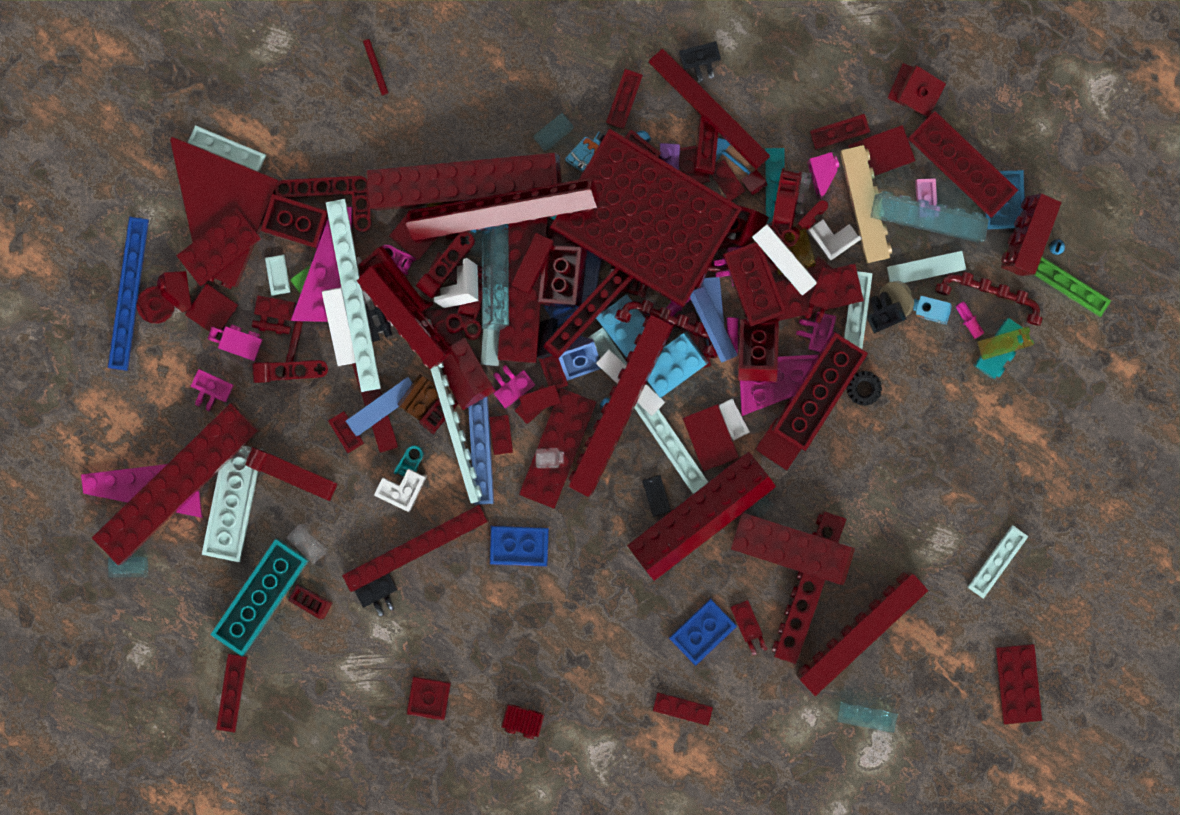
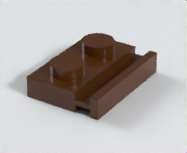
M419 374L397 405L420 421L438 397L435 384Z

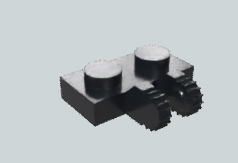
M716 41L679 51L683 69L695 68L698 82L703 81L702 72L699 67L702 65L707 66L708 77L710 79L714 78L711 63L721 61Z
M887 292L880 293V297L873 296L870 299L874 313L867 315V319L873 333L907 320L900 302L891 305L892 301Z
M388 573L355 590V593L363 608L373 603L379 616H382L384 611L378 600L384 598L390 611L394 610V605L388 595L398 589Z

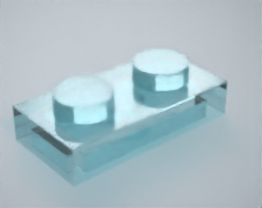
M561 113L532 137L545 152L572 131L574 126Z
M130 557L122 565H117L111 558H108V576L147 577L148 557Z

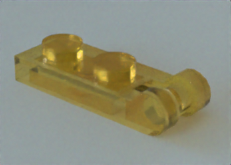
M1029 326L977 341L982 360L1034 345L1033 339L1031 340L1029 332H1031ZM1018 335H1022V338H1023V342H1022V343H1019V342H1018V339H1017V336H1018Z

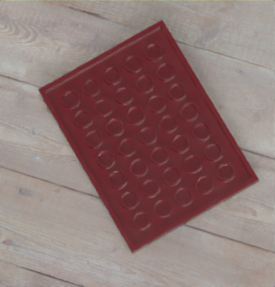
M609 129L579 180L593 178L599 194L597 208L559 214L554 219L550 228L684 307L742 208Z

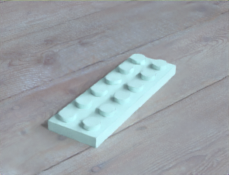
M244 446L218 471L202 555L236 562L241 561L258 471L244 465L251 449L249 446Z

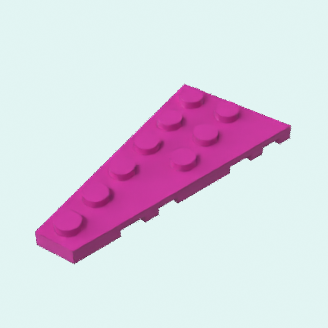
M347 207L352 231V207ZM329 217L291 321L328 322L322 291L341 287Z
M818 355L778 357L777 382L740 381L741 416L792 397Z
M167 464L81 474L83 494L128 503ZM200 490L176 513L203 518Z

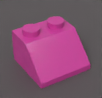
M832 152L811 158L807 162L818 199L825 195L838 171L839 162L837 156H833Z

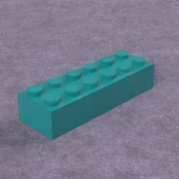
M275 539L210 635L239 655L244 656L310 559L281 539Z

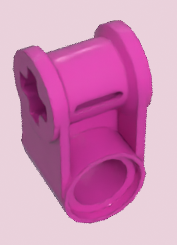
M384 245V249H391L393 251L391 258L401 272L408 275V270L412 262L416 261V258L390 245Z

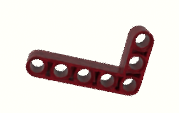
M363 176L281 180L275 186L276 194L287 199L352 195L354 227L362 233H366L372 228V209H369L368 180ZM360 180L366 182V187L363 190L356 188V184ZM342 181L346 182V189L344 191H338V183ZM304 183L307 184L308 191L306 193H300V185ZM327 183V190L319 192V184ZM285 184L288 185V193L281 194V186ZM366 200V208L358 209V201ZM364 218L367 219L368 225L362 229L359 228L358 222Z
M253 446L244 462V465L264 472L328 501H331L338 486L337 483Z

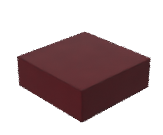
M758 170L741 179L752 196L768 185Z

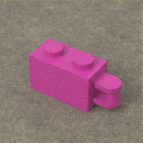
M232 324L230 328L225 326L224 331L211 327L207 338L219 343V349L253 361L256 360L263 339L259 338L260 334L252 331L246 334L241 332V327ZM218 332L223 333L221 341L216 339Z

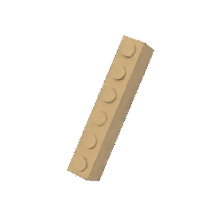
M864 145L841 150L840 156L859 236L862 238L860 242L865 263L890 258L889 254H892L890 242L887 243L885 238L888 232L886 224H882L881 220L883 216L882 206L878 205L876 199L879 197L877 186H873L872 179H875L874 171L868 165V160H870L869 150L865 149Z

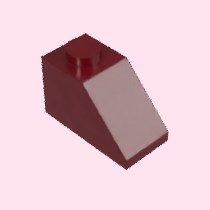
M164 272L157 280V286L161 290V295L181 312H187L192 309L187 272Z

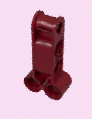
M782 168L773 221L768 223V225L775 230L776 235L781 238L786 246H793L800 238V231L793 224L802 171L797 173L786 171L785 168ZM786 233H793L795 235V239L789 240L786 237Z
M468 232L460 233L430 271L425 273L419 280L416 287L433 299L440 291V288L443 287V283L474 246L475 240L472 234ZM469 236L470 238L468 240L470 244H464L462 246L463 241L461 240V238H466ZM453 250L459 254L456 261H450L448 257L449 253ZM441 265L445 266L447 270L444 276H438L436 272L437 268Z
M477 265L478 301L460 305L457 314H451L446 318V329L449 333L458 334L463 330L466 338L469 340L479 338L481 335V325L476 319L493 268L488 269ZM457 320L460 325L457 328H451L449 322ZM470 326H475L478 331L475 334H470L467 329Z
M322 360L273 363L254 362L252 363L253 383L321 378L327 374L328 366ZM319 363L322 367H325V370H322L321 374H318L317 371H314V368L317 367V364ZM297 365L305 366L306 370L303 375L295 373L294 370ZM278 366L286 368L284 376L276 375L275 369Z

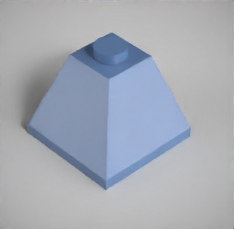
M580 336L559 358L567 381L601 369L596 364L600 358L594 341L586 337Z

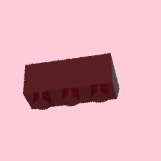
M465 338L450 346L453 352L443 361L444 367L442 368L443 375H447L449 387L462 410L496 392Z

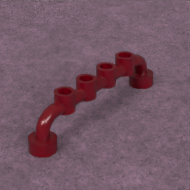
M963 272L962 276L957 274L948 275L941 284L937 283L935 292L945 296H949L952 289L948 285L951 282H958L963 286L973 287L981 292L991 293L997 297L1030 306L1033 312L1028 314L1026 322L1041 326L1043 318L1040 317L1039 305L1036 301L1027 298L1028 293L1025 291L1017 290L1015 294L1009 292L1010 287L1007 285L999 284L997 288L991 286V280L981 278L979 282L973 280L974 275Z
M643 300L642 303L628 302L623 306L622 310H617L615 318L625 323L630 322L632 314L629 311L631 309L639 310V312L646 315L656 314L674 323V326L679 329H685L696 336L708 339L709 346H704L702 354L714 359L718 356L701 322L696 321L693 325L688 323L689 318L681 314H678L677 318L671 316L670 309L660 307V310L654 309V303L648 300Z

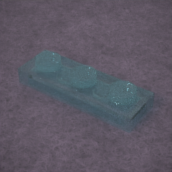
M840 702L837 722L894 733L898 714Z

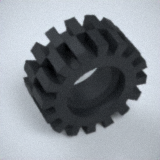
M861 371L855 373L846 389L848 397L858 405H871L881 396L882 383L879 377L872 372ZM861 381H867L871 384L872 390L867 396H862L857 391V385Z

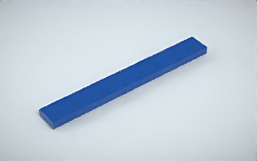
M129 217L108 368L128 371L149 219Z

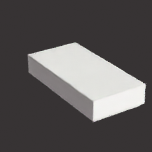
M733 399L719 405L733 441L750 433Z

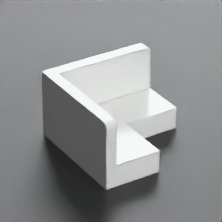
M821 220L807 230L828 262L862 239L861 236L856 234L850 224L835 235L824 220Z
M468 258L463 259V265L457 266V284L440 288L441 296L434 297V302L443 308L478 301L477 264Z
M408 469L400 485L383 477L374 496L409 512L419 495L427 475H421Z

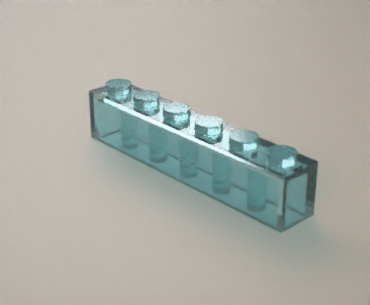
M882 191L874 196L870 218L977 243L985 241L989 218L983 217L981 213L972 212V214L965 213L964 209L960 208L951 210L947 209V205L943 204L929 205V201H912L911 197L904 195L895 197L892 192Z
M508 224L482 228V329L502 330L509 325Z

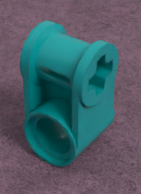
M419 445L409 447L393 474H399L404 477L408 469L417 472L418 466L424 457L423 448ZM412 449H417L420 452L418 459H413L410 456Z

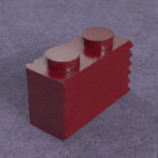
M508 703L501 727L505 728L504 731L507 733L515 734L517 731L523 733L525 738L534 739V736L539 737L545 713Z

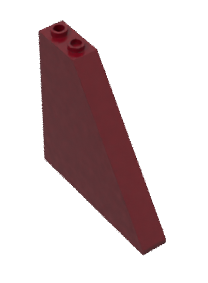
M171 137L170 142L192 243L236 208L239 209L259 235L271 195L276 194L275 186L279 180ZM255 245L209 281L214 282V279L222 281L221 286L229 289L232 286L237 288Z

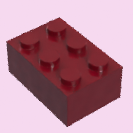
M272 194L261 231L317 249L328 220V212Z
M568 246L551 247L542 266L539 303L544 306L580 307L582 304L587 251L585 249Z
M740 319L738 381L777 382L779 320H768L750 327L747 319Z

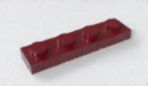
M228 654L216 730L236 732L248 656Z

